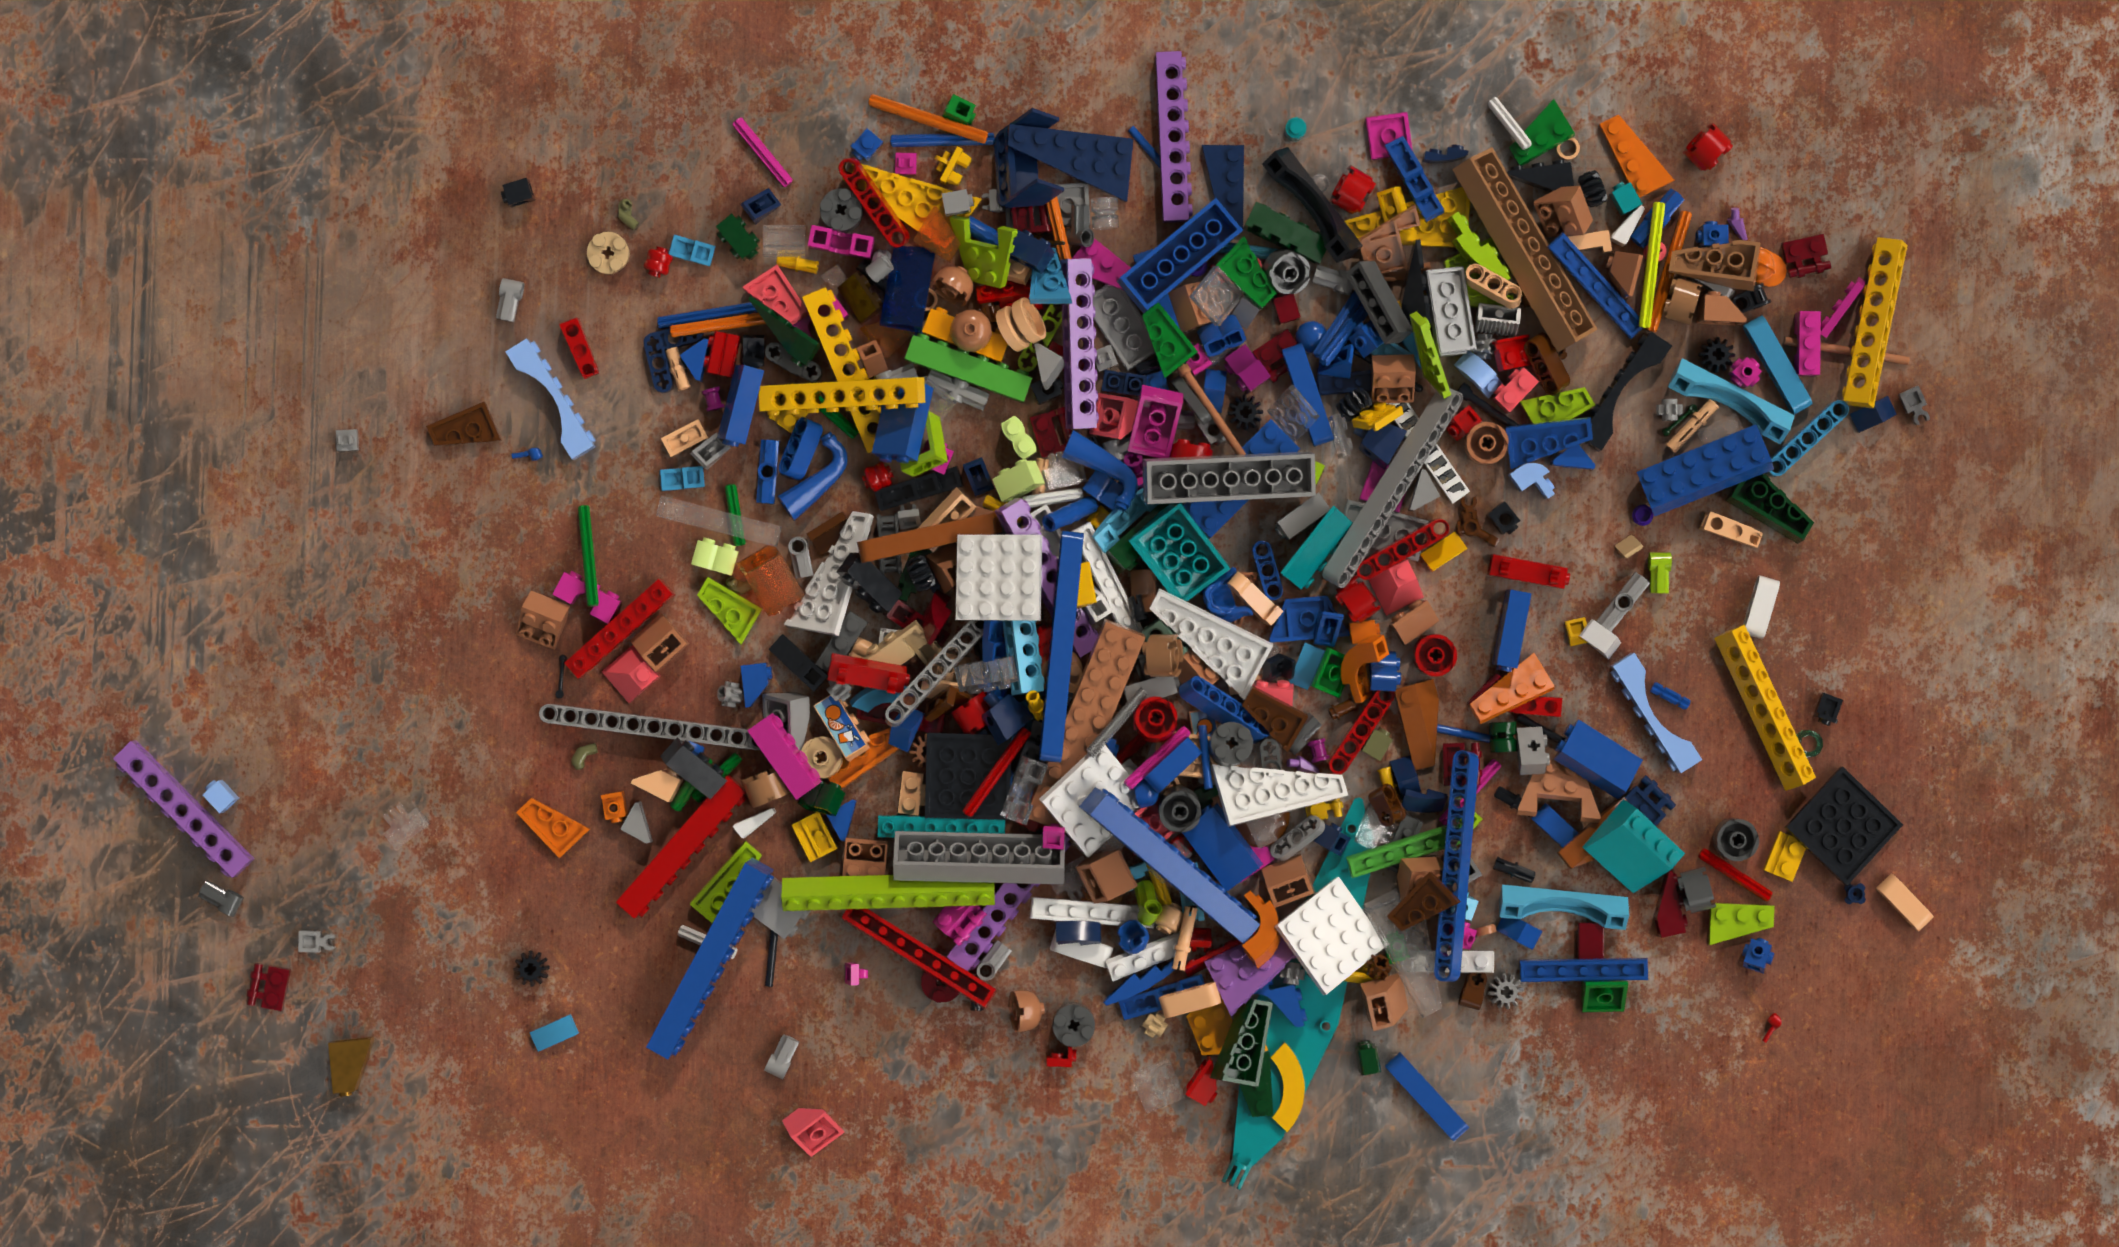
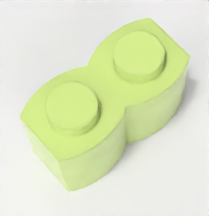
M1012 416L1001 423L1004 435L1013 443L1014 450L1021 459H1027L1037 453L1033 439L1025 434V428L1016 416Z
M703 537V541H697L691 564L733 576L739 551L735 550L736 546L724 543L723 547L715 545V540Z

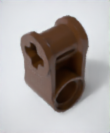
M1387 783L1369 793V802L1383 826L1388 827L1393 825L1394 822H1402L1405 819V809L1393 786Z
M1467 973L1458 1004L1480 1010L1487 976L1485 973H1479L1482 979L1481 981L1477 980L1475 983L1472 976H1476L1477 973Z

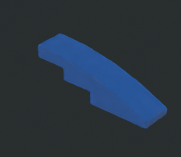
M1404 136L1386 144L1385 148L1425 222L1443 214L1444 208L1436 197L1432 185L1424 174L1423 167Z
M984 620L982 649L987 694L993 691L1001 700L1007 695L1009 684L1008 661L1005 659V638L1002 637L1003 621Z
M1174 958L1162 969L1157 965H1153L1140 978L1136 973L1131 974L1103 1000V1003L1107 1006L1128 999L1155 985L1175 970L1172 969Z
M1202 974L1146 990L1128 999L1119 1001L1124 1020L1162 1010L1159 997L1205 984Z

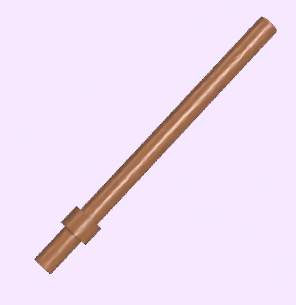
M1785 336L1783 344L1798 347V339ZM1821 342L1820 351L1851 356L1852 347ZM1885 353L1884 361L1908 365L1910 357Z
M1187 363L1181 365L1177 372L1181 377L1185 378L1236 455L1246 454L1191 374L1192 370Z

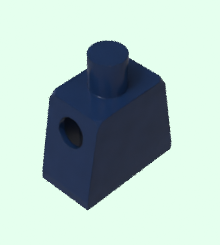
M1387 424L1378 431H1374L1373 428L1370 430L1355 428L1353 434L1363 439L1359 450L1384 470L1407 433L1406 430L1391 424Z
M991 691L982 698L990 707V709L982 714V718L998 745L1009 739L1034 718L1011 694L1006 695L1000 700Z

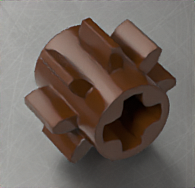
M994 302L979 304L980 309L977 311L982 312L991 324L996 323V313L1000 310V305L995 306Z
M1381 953L1376 957L1372 954L1371 959L1364 965L1367 968L1366 975H1369L1374 981L1380 977L1384 980L1392 969L1389 966V959L1382 956Z

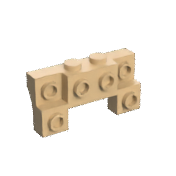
M915 620L901 631L898 629L896 632L888 633L878 645L873 644L870 646L863 659L902 665L916 653L923 663L927 664L928 659L936 653L939 654L942 648L936 640H934L932 645L927 643L923 628Z

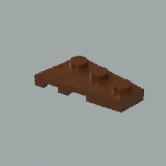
M486 402L479 403L426 426L434 446L502 441Z
M1253 685L1242 703V706L1259 724L1261 723L1269 734L1288 753L1308 719V715Z
M1429 872L1387 917L1402 932L1461 901L1432 872Z

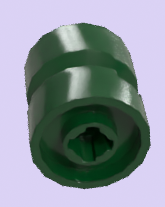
M1516 722L1489 723V735L1492 736L1490 752L1517 751V739L1513 736L1517 733ZM1500 732H1506L1507 738H1499Z

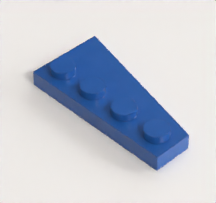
M1591 417L1506 427L1509 439L1508 452L1511 469L1593 439Z

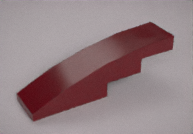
M882 703L875 706L869 712L857 709L856 718L887 725L885 713L891 703ZM916 709V710H918V711H920V712H922V713H925V711H926V710ZM892 711L889 713V718L894 720L899 713ZM946 714L940 715L932 722L925 720L923 717L918 731L942 733Z

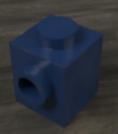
M1331 823L1330 826L1325 824L1324 832L1313 841L1341 856L1351 838L1341 833L1343 828Z

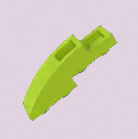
M1458 211L1447 219L1458 236L1452 243L1465 260L1471 265L1479 264L1507 280L1511 279L1509 269L1505 264H1501L1498 259L1497 250L1490 246L1489 243L1482 247L1480 246L1479 237L1476 233L1471 232L1468 227L1469 222L1464 215H1460Z

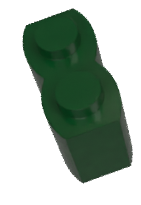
M822 781L801 796L797 804L812 812L836 816L846 793L841 790L840 785L833 782L826 784Z
M1370 1040L1358 1042V1045L1354 1048L1359 1073L1363 1076L1380 1073L1381 1066L1375 1043L1370 1042Z

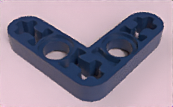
M670 329L650 333L644 338V348L653 385L658 392L668 393L673 388V379L665 351L673 347L697 343L703 339L704 333L697 334L695 339L691 335L686 336L687 341L685 342L684 336H680L679 341L675 344L670 343L668 340ZM652 337L655 340H659L656 348L657 351L662 350V354L657 353L650 356V352H654L651 345L648 346V342H651ZM657 357H661L664 360V366L661 369L653 367V360ZM667 370V374H663L665 381H669V384L666 385V389H663L661 386H658V383L661 382L660 375L655 377V373H662Z

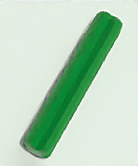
M819 395V400L823 403L824 399ZM826 408L819 409L850 438L854 439L858 435V429L839 412H826Z
M735 484L725 486L734 545L743 546L746 544L737 487Z
M733 753L720 766L724 770V777L742 761V758L737 753ZM698 789L692 794V797L698 803L706 797Z
M685 781L670 804L671 808L680 812L696 788Z

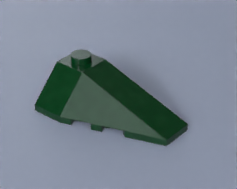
M750 296L749 301L788 354L792 356L790 360L799 367L802 364L807 367L821 348L819 342L799 328L793 327L783 317L776 315L771 309Z

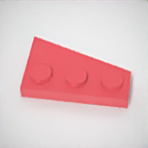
M775 265L742 287L745 292L792 325L809 315L808 310L778 265Z

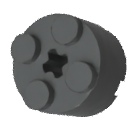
M838 188L824 196L820 203V214L828 228L838 232L849 233L860 225L863 218V206L852 191L846 188ZM839 207L847 208L845 209V215H841V213L836 214L839 211Z
M1280 248L1272 252L1262 265V270L1267 275L1273 288L1280 293H1299L1309 283L1311 270L1308 261L1290 249Z
M1227 722L1220 725L1209 737V755L1220 766L1231 767L1240 765L1250 756L1253 749V738L1250 730L1236 722ZM1229 740L1235 745L1232 749H1229V745H1226Z
M1182 785L1171 787L1162 793L1157 803L1162 824L1173 832H1188L1199 823L1201 816V806L1197 795L1191 789ZM1176 807H1183V811H1176Z
M1739 818L1724 819L1716 826L1713 832V847L1719 855L1726 859L1743 861L1753 856L1758 849V833L1755 827L1746 820ZM1733 836H1737V838L1740 839L1739 843H1734V841L1732 840Z
M1705 866L1681 872V876L1677 878L1680 890H1685L1686 897L1683 898L1686 911H1691V914L1716 907L1715 902H1710V900H1714L1709 878L1707 874L1703 875L1702 873L1706 871Z
M1069 1002L1062 1005L1055 1013L1053 1031L1056 1038L1064 1045L1071 1047L1081 1046L1087 1043L1093 1036L1095 1019L1091 1010L1085 1005ZM1070 1020L1079 1021L1077 1029L1069 1027Z

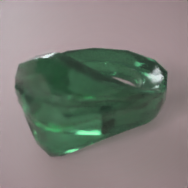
M1803 730L1796 734L1800 744L1802 738L1806 736H1813L1817 740V746L1814 751H1804L1806 757H1814L1821 752L1823 739L1820 734L1812 730Z

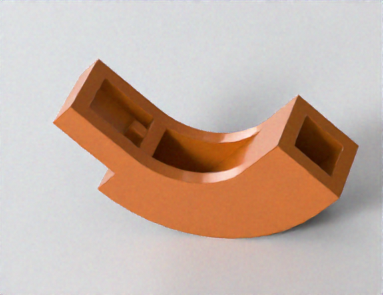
M1384 634L1365 638L1351 648L1344 656L1341 665L1342 684H1350L1355 703H1362L1373 695L1372 690H1370L1366 667L1367 663L1379 662L1389 655Z
M1250 890L1244 897L1247 905L1260 919V927L1258 932L1245 942L1242 947L1248 958L1259 968L1273 956L1278 948L1281 935L1275 928V925L1280 921L1272 902L1269 900L1265 903L1259 895L1255 896Z

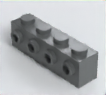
M1360 261L1345 273L1384 344L1400 343L1413 332L1410 323L1375 261Z

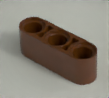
M1541 332L1525 342V353L1545 392L1553 396L1570 384V377L1549 336Z

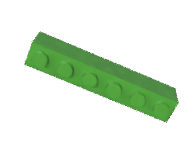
M918 333L917 336H912L904 358L905 361L950 377H955L1016 401L1024 402L1032 380L1028 376V372L1017 369L1016 372L1009 370V365L997 362L995 365L988 362L989 358L977 355V357L969 355V352L959 347L957 350L949 348L950 344L940 340L937 343L929 341L930 337Z

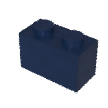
M1023 229L1022 232L1018 230L1017 237L1013 240L1015 247L1013 253L1010 254V259L1043 274L1055 254L1050 247L1051 243L1043 238L1039 240L1034 238V235Z

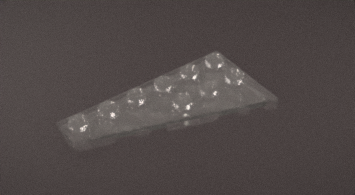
M1398 887L1364 904L1362 907L1423 1019L1442 1009L1438 982L1434 975V961L1426 920L1401 932L1387 917L1401 902Z

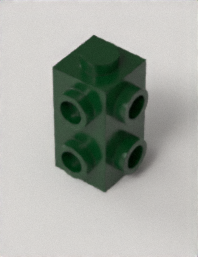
M731 213L715 226L719 230L716 234L723 243L729 242L732 246L730 252L737 260L741 257L743 261L746 259L750 261L759 254L757 250L760 247L757 243L760 240L753 232L748 234L744 229L746 223L739 215L734 217Z

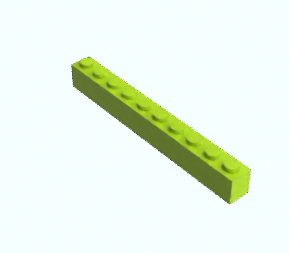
M893 875L782 878L781 899L783 911L995 905V883L894 880Z

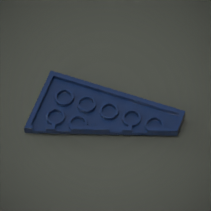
M1014 124L1008 125L1006 146L1056 168L1088 185H1092L1107 194H1111L1124 202L1128 200L1134 139Z

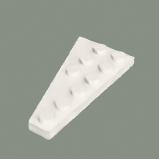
M855 511L851 513L840 531L839 540L835 546L832 545L828 552L830 554L825 563L822 562L805 589L806 594L801 602H797L795 605V612L791 619L786 620L785 626L839 636L853 588L842 582V577L837 573V570L849 553H859L857 542L868 539L874 518L873 515Z
M1159 588L1150 605V610L1178 634V637L1185 641L1230 687L1234 688L1241 698L1245 699L1269 655L1273 643Z
M1211 765L1228 827L1348 796L1342 775Z

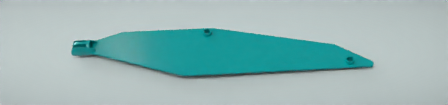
M1358 797L1354 799L1341 825V828H1343L1341 833L1351 839L1341 856L1329 850L1313 883L1315 893H1317L1334 878L1339 877L1362 909L1370 873L1352 878L1346 861L1347 856L1373 848L1364 802L1362 798ZM1354 825L1356 827L1355 832L1350 833L1347 829L1348 826ZM1314 894L1307 896L1305 901H1307ZM1292 958V959L1289 961V962H1292V963H1299V964H1301L1297 958H1295V959ZM1306 970L1304 980L1299 979V985H1296V988H1300L1303 1000L1299 1001L1301 1009L1305 1008L1308 1021H1304L1305 1026L1295 1027L1270 998L1260 994L1257 1000L1273 1003L1266 1040L1268 1051L1266 1052H1270L1271 1057L1284 1042L1292 1049L1303 1072L1305 1092L1339 1025L1347 982L1343 981L1327 995H1322L1313 980L1307 975ZM1279 972L1272 979L1273 985H1270V989L1294 984L1283 983L1284 977H1279ZM1328 1022L1330 1024V1028L1328 1030H1324L1322 1028L1323 1023ZM1270 1058L1274 1115L1281 1104L1284 1087L1281 1073L1277 1065ZM1240 1085L1233 1158L1221 1180L1225 1183L1233 1166H1237L1229 1183L1233 1187L1241 1169L1245 1170L1236 1188L1238 1190H1241L1251 1167L1281 1141L1286 1133L1272 1118L1273 1116L1252 1117Z

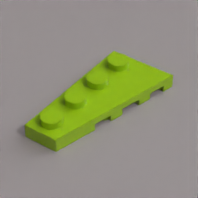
M1416 311L1410 314V320L1423 377L1445 399L1451 395L1430 332L1431 325L1426 317H1422Z
M745 840L693 898L690 905L713 923L744 864L751 858L759 861L762 854Z

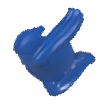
M1231 567L1228 572L1202 590L1203 601L1208 612L1230 623L1244 616L1253 615L1250 607H1238L1235 605L1231 589L1227 585L1237 572L1235 567Z

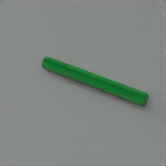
M582 505L578 507L586 598L587 605L595 607L598 606L599 599L590 507Z

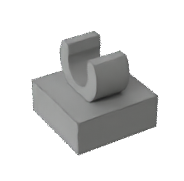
M991 189L989 194L985 193L982 195V198H989L990 200L989 205L982 206V209L997 213L1006 212L1005 207L998 203L997 189Z
M1111 345L1096 350L1097 358L1095 364L1098 372L1118 365Z
M336 430V451H359L358 430Z
M912 504L911 510H905L904 505H901L900 511H898L900 529L919 527L921 519L916 505Z

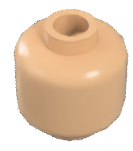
M1175 903L1162 905V912L1155 920L1156 929L1166 935L1178 933L1184 914L1181 911L1182 907Z

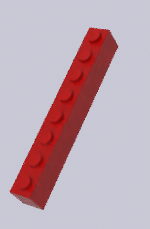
M730 775L725 777L726 783L711 799L707 798L616 901L631 917L635 919L640 916L642 918L650 908L647 905L652 900L656 902L664 893L662 888L666 884L670 886L677 879L676 872L680 868L684 870L691 863L689 859L694 852L698 854L705 847L703 842L706 838L710 837L712 839L720 830L717 826L721 821L726 823L733 815L731 810L735 805L740 807L747 799L745 789Z
M847 909L842 916L843 921L985 1010L997 992L989 984L869 909Z

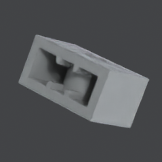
M1542 727L1517 728L1515 739H1517L1520 775L1545 774L1546 766L1550 765L1549 753H1545L1547 735H1543Z

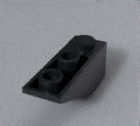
M1565 160L1552 161V165L1544 166V163L1531 164L1532 168L1523 169L1522 165L1511 167V171L1507 172L1511 179L1550 193L1560 187L1574 186L1571 162L1565 163Z
M784 634L769 648L812 691L815 692L828 678V674Z

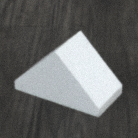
M1593 619L1590 620L1579 635L1608 660L1621 644L1616 635Z

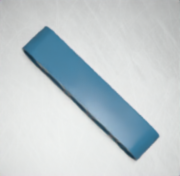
M1761 315L1743 325L1746 336L1789 411L1795 415L1811 406L1813 403L1807 390L1764 316Z
M1842 400L1833 401L1821 410L1771 456L1772 462H1777L1780 465V469L1777 473L1771 470L1766 472V474L1770 477L1781 476L1847 416L1849 412L1847 403ZM1834 405L1841 407L1842 412L1840 416L1834 414ZM1819 419H1823L1826 422L1824 430L1819 429L1817 426ZM1804 433L1809 434L1811 437L1808 445L1802 441ZM1789 447L1795 450L1793 459L1786 455Z

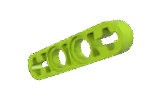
M1054 304L1049 305L1042 317L1043 322L1051 320L1055 324L1054 330L1046 332V337L1042 339L1046 348L1062 323V312H1059L1056 316L1060 318L1059 322L1047 316L1049 312L1054 314L1056 310L1053 307ZM1032 343L1023 350L1018 359L1019 368L1026 372L1034 370L1038 364L1036 357L1033 356L1031 359L1033 366L1023 367L1022 359H1027L1030 353H1026L1027 349L1029 348L1033 353H1036Z

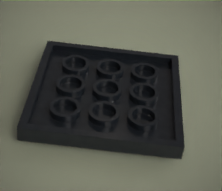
M927 733L925 818L1010 820L1011 763L972 817L965 815L963 809L1012 741V736L998 745L992 734Z
M1842 766L1784 828L1842 884L1848 886L1903 824Z

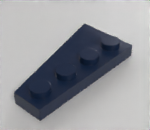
M1202 145L1214 198L1219 200L1243 229L1244 145Z

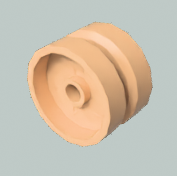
M1023 297L1013 302L1012 307L1006 306L997 311L996 322L1007 344L1017 352L1029 347L1030 343H1037L1046 337V327L1035 305L1030 304L1029 299Z

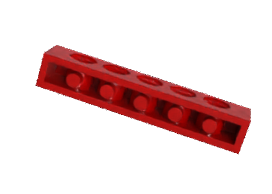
M658 579L564 664L578 679H582L675 594L662 579Z

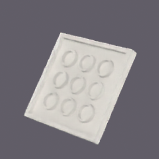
M957 535L956 620L1041 621L1042 535Z
M1105 744L1103 748H1100L1101 751L1099 750V753L1095 754L1096 757H1092L1087 753L1039 798L1060 826L1065 827V832L1088 858L1112 836L1111 833L1079 807L1095 787L1101 791L1104 788L1111 792L1133 812L1140 808L1134 788L1130 790L1124 784L1125 779L1130 775Z
M1339 877L1334 878L1275 925L1279 934L1322 995H1327L1370 960L1372 954L1375 956L1387 946Z

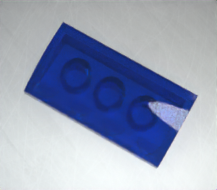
M913 246L893 248L891 263L894 270L888 276L879 326L921 333L936 249Z

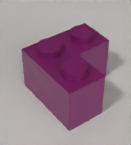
M1246 344L1224 359V368L1230 375L1234 374L1238 379L1236 384L1242 392L1246 390L1249 394L1271 377Z

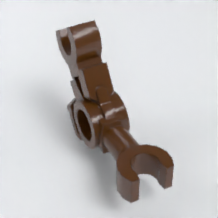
M1462 497L1460 502L1465 511H1461L1463 524L1461 525L1460 520L1456 523L1458 536L1460 537L1463 534L1469 537L1478 536L1489 545L1496 547L1500 539L1482 530L1478 522L1477 510H1474L1477 504L1476 497L1472 498V505H1466L1465 497Z

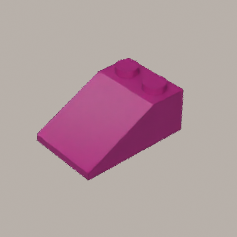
M1142 385L1128 452L1156 458L1170 457L1183 405V393Z

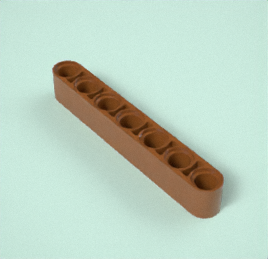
M992 512L857 542L861 563L956 543L957 535H993L1003 531L996 513Z

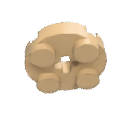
M614 232L596 234L588 244L587 258L589 263L602 274H615L624 268L629 261L630 250L626 241ZM607 247H610L611 251L614 252V255H611L609 259H606V256L603 254V250H607Z
M822 736L810 739L801 749L806 754L807 762L810 766L818 771L819 779H828L835 775L842 765L843 753L836 742L828 737ZM825 752L826 761L818 763L816 755Z

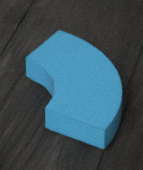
M867 687L851 699L850 704L854 708L869 712L875 706L882 703H893L901 693L895 692V694L886 693L887 691Z

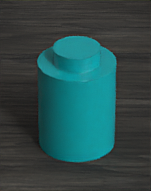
M1291 118L1284 128L1285 137L1291 142L1300 141L1306 133V123L1301 118Z

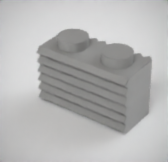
M1479 303L1475 316L1474 331L1476 333L1479 331L1484 334L1492 333L1493 335L1500 334L1501 336L1504 334L1505 336L1515 337L1520 325L1521 308L1509 309L1501 305Z

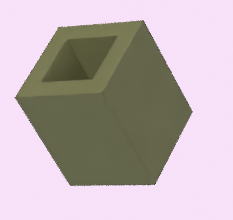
M1381 727L1378 730L1374 729L1362 746L1361 751L1381 761L1393 741L1389 737L1391 733Z

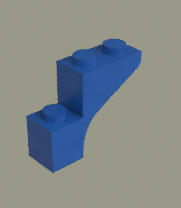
M1271 980L1262 989L1254 993L1270 998L1295 1027L1305 1026L1304 1021H1308L1305 1008L1301 1009L1299 1002L1303 1000L1301 989L1296 988L1295 984L1270 989V985H1273V980Z

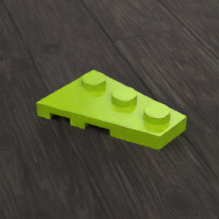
M1585 387L1560 392L1553 396L1545 395L1519 402L1532 424L1570 420L1595 406Z
M707 577L697 594L742 645L763 608L710 577Z
M1715 903L1716 907L1711 908L1709 913L1708 945L1774 927L1775 906Z

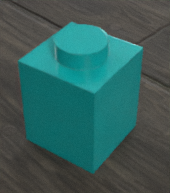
M1621 182L1612 187L1614 191L1609 196L1620 216L1642 205L1631 182L1626 185L1624 182Z

